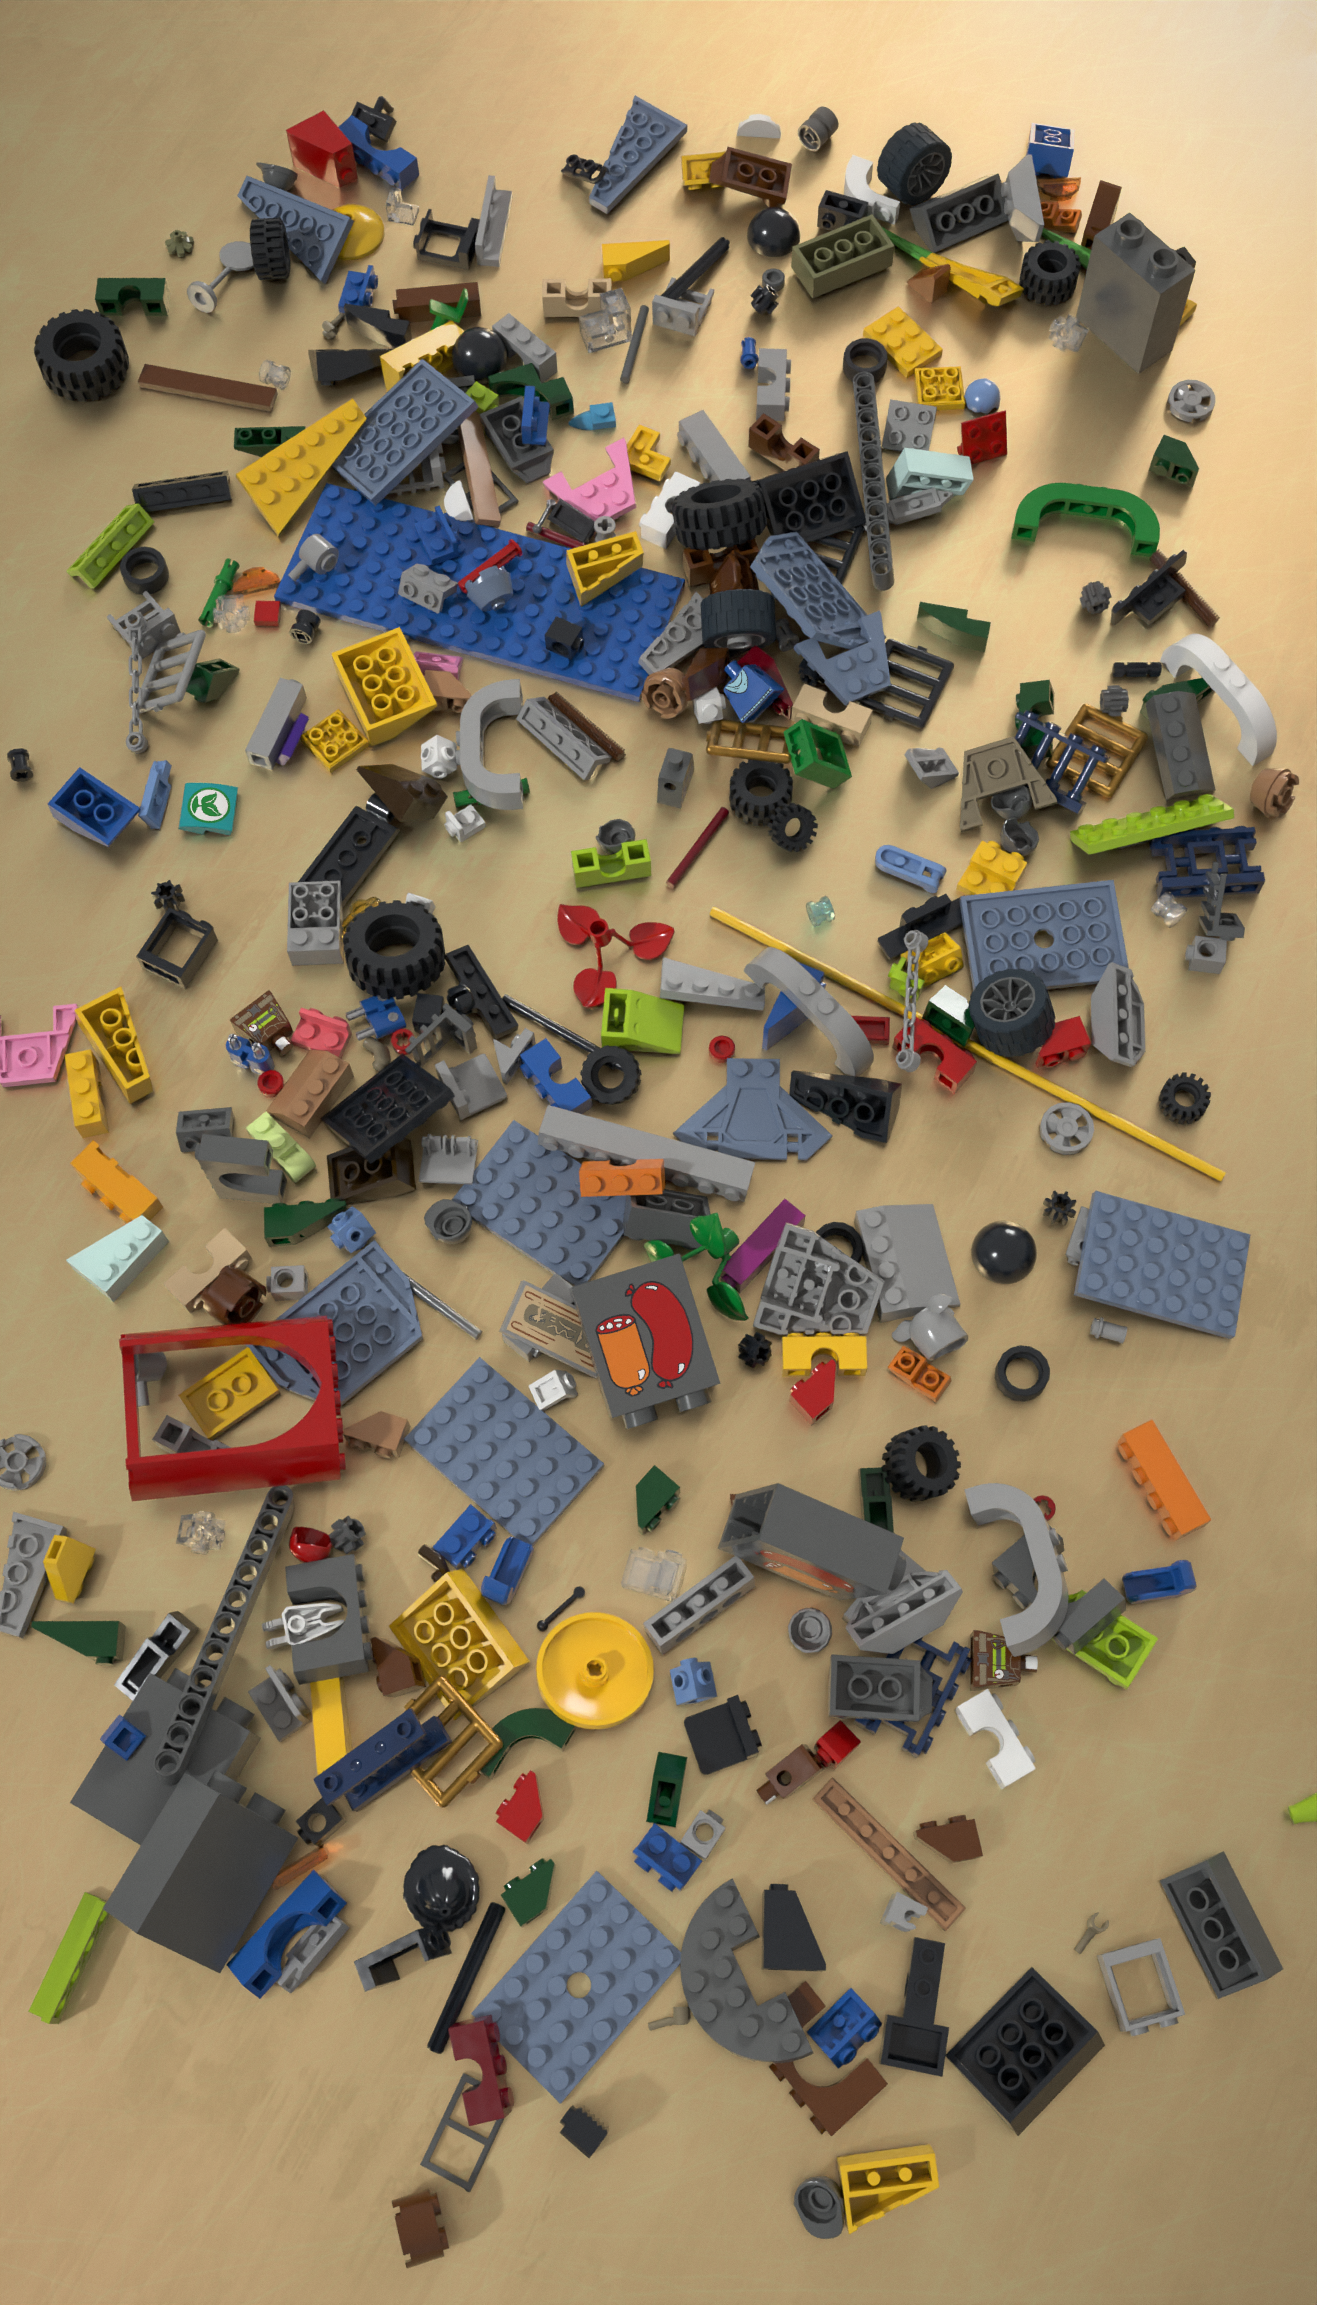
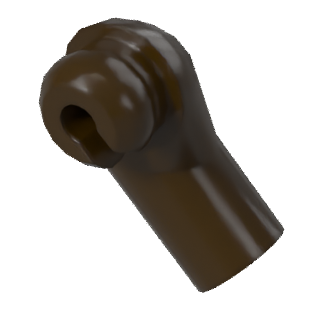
M424 1544L419 1549L418 1556L436 1570L431 1575V1579L435 1583L444 1574L450 1572L444 1557L427 1544Z

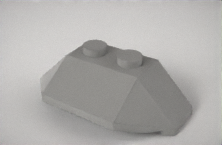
M1026 155L1008 172L1006 182H1003L1001 186V195L1005 197L1004 213L1008 214L1009 225L1017 241L1039 242L1044 227V220L1032 155Z
M1112 962L1108 964L1091 995L1092 1045L1111 1061L1132 1067L1135 1066L1137 1061L1146 1052L1144 1002L1138 986L1132 979L1134 977L1132 970Z
M947 1570L909 1573L903 1577L895 1590H888L886 1595L870 1596L861 1600L850 1622L847 1623L846 1630L860 1650L893 1654L943 1626L963 1593L962 1588Z

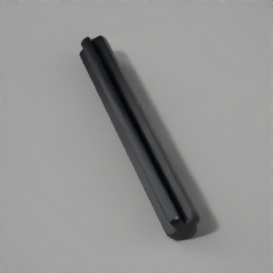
M724 237L719 238L661 296L677 300L729 249L730 241Z
M490 1903L427 2044V2048L434 2053H443L450 2037L448 2028L456 2023L505 1913V1907L498 1903Z

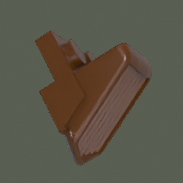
M735 550L731 551L709 582L710 595L726 590H759L756 573L751 570L749 559Z

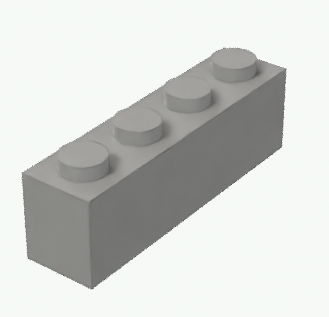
M704 410L679 421L678 440L682 446L685 445L689 450L692 461L698 463L705 479H709L710 482L725 479L751 480L747 470Z

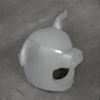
M937 1294L931 1296L929 1306L917 1313L912 1320H904L899 1324L896 1330L892 1332V1337L898 1342L911 1339L920 1352L929 1361H932L965 1345L968 1341V1334L954 1317L955 1313L948 1307L952 1302V1297L945 1294Z

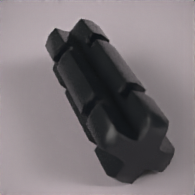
M1115 662L1112 667L1114 677H1123L1124 674H1126V677H1147V674H1150V677H1159L1162 671L1160 662H1150V664L1148 662H1127V665H1124V662Z

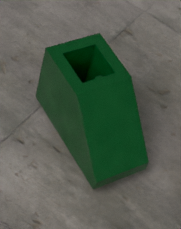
M1163 435L1153 455L1149 471L1193 487L1200 468L1186 442Z
M655 1465L636 1485L638 1532L642 1535L647 1530L652 1532L662 1520L660 1515L666 1509L671 1511L681 1499L678 1496L680 1494V1486Z
M544 1858L540 1859L528 1868L531 1872L522 1880L517 1876L503 1886L506 1891L501 1894V1897L522 1928L548 1910L556 1868L552 1859H549L547 1862Z

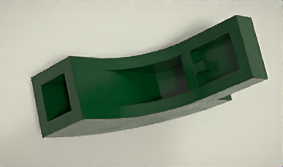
M530 1708L508 1715L492 1728L503 1741V1746L480 1772L492 1780L511 1748L527 1739L543 1740L563 1752L578 1727L562 1720L549 1709Z

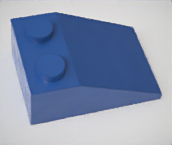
M1031 123L1026 155H1032L1035 175H1041V173L1050 174V177L1055 179L1068 177L1074 153L1075 129Z
M81 767L77 769L48 803L52 816L71 830L107 847L115 841L141 810L134 803Z
M799 963L824 989L826 988V983H823L824 972ZM780 991L764 1025L762 1049L764 1050L770 1049L809 1019L782 991Z

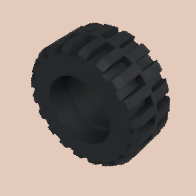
M74 309L70 313H60L59 317L55 319L52 317L48 320L47 326L43 325L39 331L40 335H37L35 340L34 354L46 385L60 397L64 396L65 399L71 401L78 399L79 402H86V399L94 401L98 400V397L102 395L107 396L111 394L112 389L116 390L120 386V380L123 381L127 375L129 357L121 332L109 317H105L104 314L97 311L93 313L92 310L88 309L83 311ZM79 351H97L95 354H93L91 357L85 360H67L70 356Z
M725 479L702 483L699 486L688 488L687 491H682L679 496L675 497L672 503L677 539L684 547H690V549L716 550L746 543L747 540H752L756 538V535H760L767 525L762 489L756 482L751 480Z
M393 900V903H386L384 901L378 903V906L373 907L371 905L365 908L363 914L358 913L353 918L354 922H350L346 928V933L343 937V948L349 975L361 990H366L368 994L375 997L380 995L382 999L389 1000L390 997H396V1000L404 999V996L407 995L411 997L416 996L420 990H427L431 987V982L435 983L440 977V973L444 970L446 959L443 934L437 918L433 914L428 913L427 909L422 906L416 907L415 903L408 901L406 904L401 903L400 900ZM402 943L413 946L410 951L398 956L376 954L378 950L391 944Z

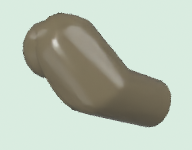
M373 1037L366 1038L363 1042V1047L374 1053L375 1061L372 1063V1066L375 1070L381 1071L391 1062L390 1051L387 1046Z

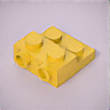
M981 841L956 889L967 895L1014 891L1025 873L1027 862L1017 852L1009 854L1001 850V846L995 841H988V843Z

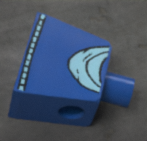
M734 660L724 669L731 678V681L724 687V693L742 723L754 722L784 691L780 684L755 664L745 665L742 668Z

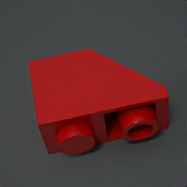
M1080 1016L1055 1022L1052 1035L1045 1041L1035 1063L1037 1068L1043 1066L1047 1068L1054 1067L1061 1061L1071 1059V1061L1079 1060L1087 1054L1091 1042Z
M833 1359L826 1364L824 1362L819 1363L811 1371L813 1375L806 1381L803 1379L799 1380L790 1389L792 1393L790 1394L789 1402L811 1426L833 1407L836 1362Z
M839 1720L816 1742L814 1746L816 1754L814 1756L825 1768L831 1766L835 1770L860 1745L861 1741Z
M531 1770L527 1775L524 1773L520 1775L513 1786L516 1792L510 1801L505 1799L495 1813L499 1816L496 1822L526 1844L529 1843L544 1820L537 1775Z

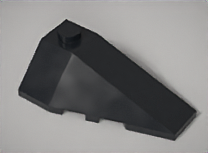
M318 349L308 350L314 380L321 381V385H335V381L344 380L381 365L380 356L393 349H349V351Z
M793 1070L791 1072L789 1095L813 1111H820L829 1116L836 1124H843L852 1129L854 1134L861 1138L887 1143L899 1111L902 1084L877 1078Z

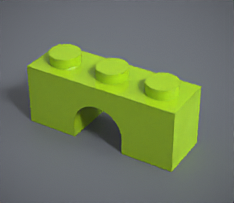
M647 839L621 843V850L612 855H600L597 853L596 847L571 851L576 888L651 876V859Z

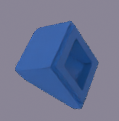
M118 1715L101 1736L100 1740L127 1761L145 1739L146 1735L123 1716Z

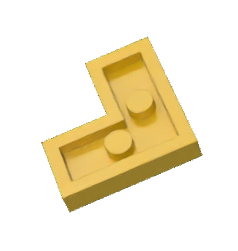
M639 424L627 444L630 470L661 482L671 465V458L653 451L660 440V432Z

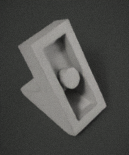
M526 1028L521 1035L517 1034L514 1037L510 1048L493 1039L502 1081L505 1084L509 1083L521 1065L520 1054L536 1044L534 1033Z

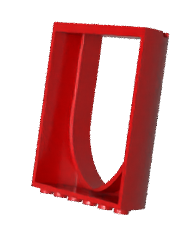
M326 1315L121 1334L119 1347L123 1365L127 1458H125L132 1502L341 1480L340 1471L346 1470L345 1453L339 1454V1443H343L342 1418H336V1416H341L340 1390L334 1391V1389H338L337 1363H331L336 1362L335 1336H333L332 1319H327ZM231 1345H260L279 1350L298 1360L309 1370L320 1386L314 1404L303 1419L287 1432L269 1441L243 1447L141 1457L136 1354Z

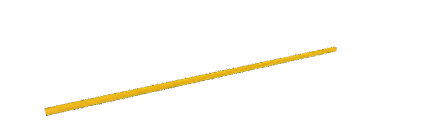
M715 906L711 909L709 915L769 947L785 952L804 965L824 972L825 976L904 1016L906 1006ZM908 1011V1019H911L912 1012ZM916 1011V1017L922 1019L923 1015ZM932 1026V1028L939 1034H944L943 1032ZM950 1038L953 1043L1067 1102L1080 1105L1095 1117L1220 1182L1224 1178L1226 1172L1021 1065L1003 1056L996 1055L992 1051H988L984 1046L969 1039L964 1047Z

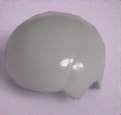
M816 1608L800 1609L792 1616L788 1625L789 1638L792 1644L804 1653L819 1652L828 1645L832 1637L831 1622L823 1612Z

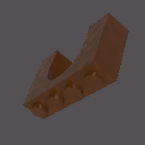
M806 1981L788 1995V1999L802 2028L826 2007ZM866 2057L841 2080L829 2086H815L806 2082L797 2072L793 2061L785 2063L773 2062L769 2066L780 2082L786 2079L793 2089L789 2094L799 2107L802 2108L806 2104L814 2114L810 2121L821 2135L827 2131L830 2136H833L888 2085Z

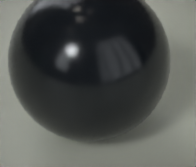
M769 207L758 212L751 220L747 231V240L751 248L757 253L768 257H780L791 253L792 247L799 244L801 237L800 227L796 218L789 211L780 207Z
M474 327L464 331L456 339L452 349V362L460 377L474 375L475 382L487 385L489 384L488 376L504 372L507 364V351L504 342L494 331L484 327Z
M1003 1220L992 1222L977 1233L972 1243L971 1255L976 1269L985 1278L995 1283L1011 1284L1024 1279L1032 1271L1037 1258V1249L1032 1235L1023 1226L1012 1221Z

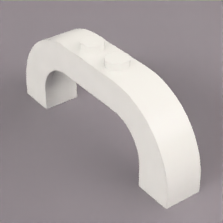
M1190 634L1164 650L1160 662L1174 678L1191 668L1195 669L1231 709L1241 728V740L1237 749L1252 766L1273 754L1277 742V731L1267 702L1255 685L1214 641L1200 634Z

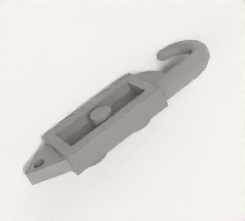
M933 487L890 500L887 503L889 523L898 525L941 512V508L953 498V492L939 491ZM866 523L862 524L864 530L867 531Z

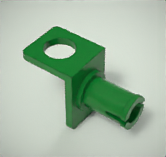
M463 289L456 308L430 299V313L436 315L430 331L449 322V320L460 323L468 302L467 289Z

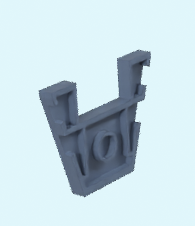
M880 610L864 616L858 621L868 641L864 645L829 659L825 658L818 641L811 638L797 643L793 647L798 655L801 654L806 659L807 665L813 671L816 670L825 680L824 683L845 706L850 701L854 703L888 689L891 685Z

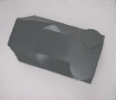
M521 396L480 414V421L484 426L486 436L492 439L510 470L529 484L551 473L554 449L548 439L545 445L522 443L521 426L524 400Z
M847 1655L830 1656L828 1717L919 1722L922 1717L932 1713V1676L923 1669L920 1660Z

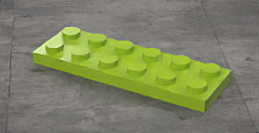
M1211 794L1199 796L1197 800H1181L1175 802L1173 806H1157L1151 808L1149 812H1133L1127 814L1125 818H1109L1103 820L1101 824L1081 825L1077 830L1070 831V837L1074 844L1090 855L1233 819L1234 808Z

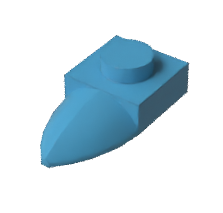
M613 403L589 405V411L576 415L568 422L570 426L582 430L616 427Z

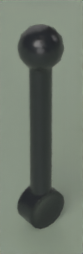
M576 1587L574 1594L545 1620H540L537 1623L538 1630H547L548 1624L576 1599L583 1598L585 1596L584 1588Z

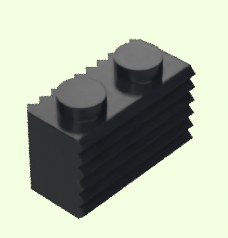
M572 2105L559 2122L564 2126L560 2134L589 2159L609 2133V2127H604V2122L600 2123L599 2118H595L594 2114H590V2110H585V2105L579 2108Z

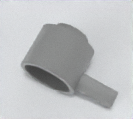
M320 534L311 535L300 548L299 558L301 561L288 576L296 582L308 567L320 575L331 571L338 561V549Z
M163 1352L136 1354L138 1407L150 1405L147 1382L159 1381L164 1375L167 1360Z

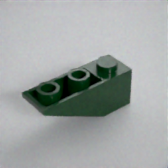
M306 427L235 428L234 449L263 457L306 429Z
M336 1198L328 1199L322 1203L301 1201L298 1205L272 1204L271 1207H264V1238L269 1247L296 1245L332 1223L336 1215L347 1211L349 1208L346 1201Z

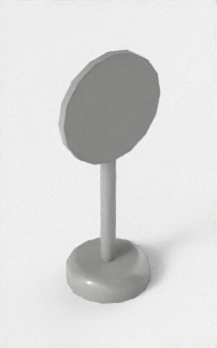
M235 241L223 246L219 252L220 261L226 268L210 285L201 281H195L187 288L188 298L198 310L205 313L214 310L217 306V297L213 289L231 270L245 271L254 267L250 243Z

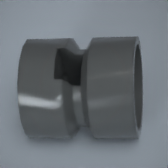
M818 107L798 129V137L801 143L811 151L819 150L839 127L836 115L827 107Z

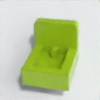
M477 381L466 392L478 405L475 411L480 414L499 406V395Z
M901 957L898 964L893 963L888 977L891 978L889 988L897 991L903 997H906V978L908 976L906 972H903L907 960L905 957ZM918 978L916 1000L919 999L924 985V980ZM910 979V987L914 988V980Z

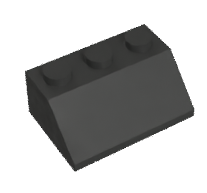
M664 1189L663 1194L626 1195L623 1219L624 1236L638 1241L643 1239L658 1240L667 1245H680L685 1249L695 1250L702 1245L693 1237L690 1230V1221L697 1216L710 1215L708 1198L706 1196Z

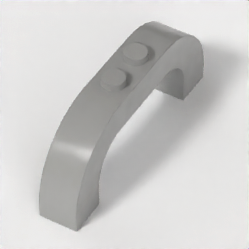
M520 679L498 681L483 687L473 694L463 707L460 717V731H456L457 746H460V750H456V763L461 766L464 783L468 792L481 804L500 810L523 809L520 773L496 774L483 767L484 731L493 720L499 717L519 715L523 707Z
M767 947L745 966L744 972L761 989L769 983L776 986L828 1038L837 1054L834 1064L845 1075L859 1077L872 1065L874 1061L873 1050L862 1029L852 1016L795 959L779 949Z
M988 1483L964 1489L971 1515L978 1526L996 1520H1011L1023 1527L1038 1579V1593L1030 1607L1021 1613L1000 1619L1006 1645L1014 1657L1034 1651L1055 1635L1062 1625L1068 1608V1588L1063 1573L1068 1571L1063 1554L1058 1555L1056 1546L1060 1545L1056 1529H1050L1037 1503L1028 1494L1016 1487L1000 1483Z

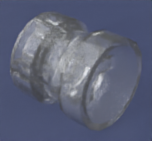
M269 359L262 363L259 371V380L267 385L272 383L275 388L284 390L290 381L291 371L289 367L285 365L278 366Z
M1169 892L1164 893L1151 908V912L1156 916H1161L1169 928L1178 923L1188 910L1182 903L1178 904L1174 901V896Z

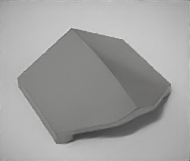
M910 748L904 754L919 779L931 789L959 775L958 770L943 748H937L936 750Z

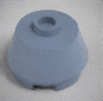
M497 565L479 572L480 576L476 581L472 583L471 580H468L465 583V588L468 592L467 597L483 612L499 610L513 597L511 574L506 572L504 566L498 569Z

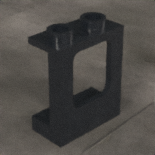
M428 209L425 218L421 219L419 234L415 235L413 241V248L416 249L417 259L469 270L476 253L475 242L480 219L471 218L467 228L434 221L432 209ZM438 234L460 239L456 254L451 257L427 252L426 248L431 236Z
M441 1924L417 1929L354 1961L365 1992L400 1980L393 1961L394 1959L418 1947L425 1962L452 1954L450 1949L451 1940Z

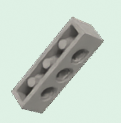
M734 1556L645 1621L643 1625L646 1634L662 1655L752 1590L755 1587L754 1576L742 1560Z

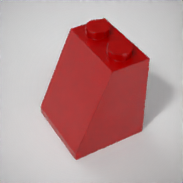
M324 110L286 129L292 162L296 168L338 188L358 179L352 143Z

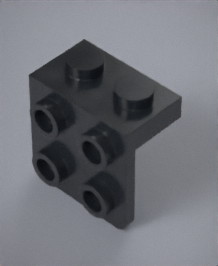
M738 1695L727 1698V1702L691 1715L684 1720V1726L699 1769L704 1775L757 1757L759 1754L758 1747L762 1746L757 1730H751L747 1719L751 1718V1713L746 1700L741 1702Z

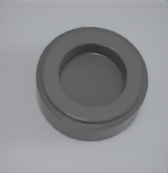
M774 268L766 270L762 276V286L764 287L767 284L776 292L780 291L785 284L784 273Z

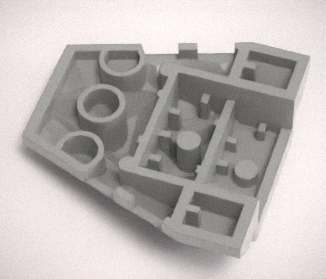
M786 1222L777 1243L761 1293L753 1327L779 1335L788 1334V1332H805V1334H814V1332L867 1334L884 1281L813 1230Z

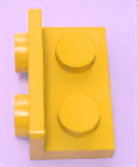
M945 932L928 940L927 947L920 953L918 978L924 980L923 988L964 967L961 947ZM908 951L900 955L907 958L905 966L908 968ZM912 964L911 972H914L915 964Z

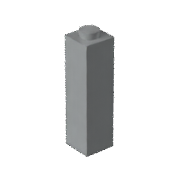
M279 679L245 749L250 764L273 770L276 758L307 699L304 686L294 679Z

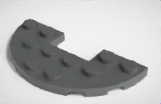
M732 1878L718 1887L704 1900L694 1914L686 1931L681 1951L680 1971L683 1991L688 2006L695 2019L711 2039L734 2055L754 2062L774 2063L792 2062L805 2058L814 2053L787 1994L784 1992L757 2006L733 1953L734 1950L760 1936Z

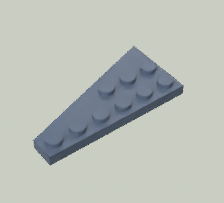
M246 176L237 195L239 199L260 219L280 217L286 228L289 249L326 284L354 221L346 215Z

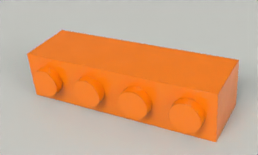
M1153 1420L1124 1433L1120 1437L1118 1449L1125 1460L1129 1459L1133 1466L1132 1472L1136 1481L1140 1485L1143 1484L1147 1490V1499L1154 1510L1158 1509L1163 1518L1162 1525L1168 1535H1173L1177 1541L1206 1526L1211 1521L1210 1516Z

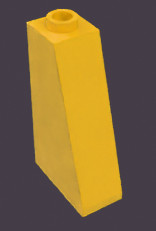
M343 1677L310 1683L318 1775L353 1750Z

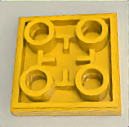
M961 366L915 368L914 378L917 404L935 406L937 410L965 409Z
M340 709L330 714L300 737L301 742L330 773L370 746L369 740Z

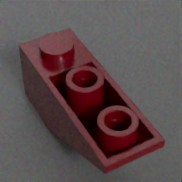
M755 645L738 661V664L742 668L745 665L752 664L759 666L784 688V691L773 701L771 706L779 715H784L790 720L793 702L776 663L772 657Z

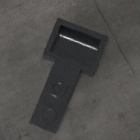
M918 1937L913 1938L910 1966L904 1991L902 2017L885 2015L879 2064L940 2077L943 2076L949 2027L936 2025L934 2020L945 1943Z

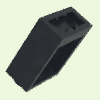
M169 907L136 958L143 969L186 989L218 939L214 932V927L204 920L199 922L193 919L187 912L183 910L176 911ZM176 927L201 938V941L183 968L157 956Z

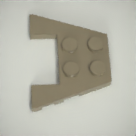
M1014 736L964 751L961 832L983 826L977 800L1022 786H1029L1035 810L1057 804L1055 795L1035 769Z

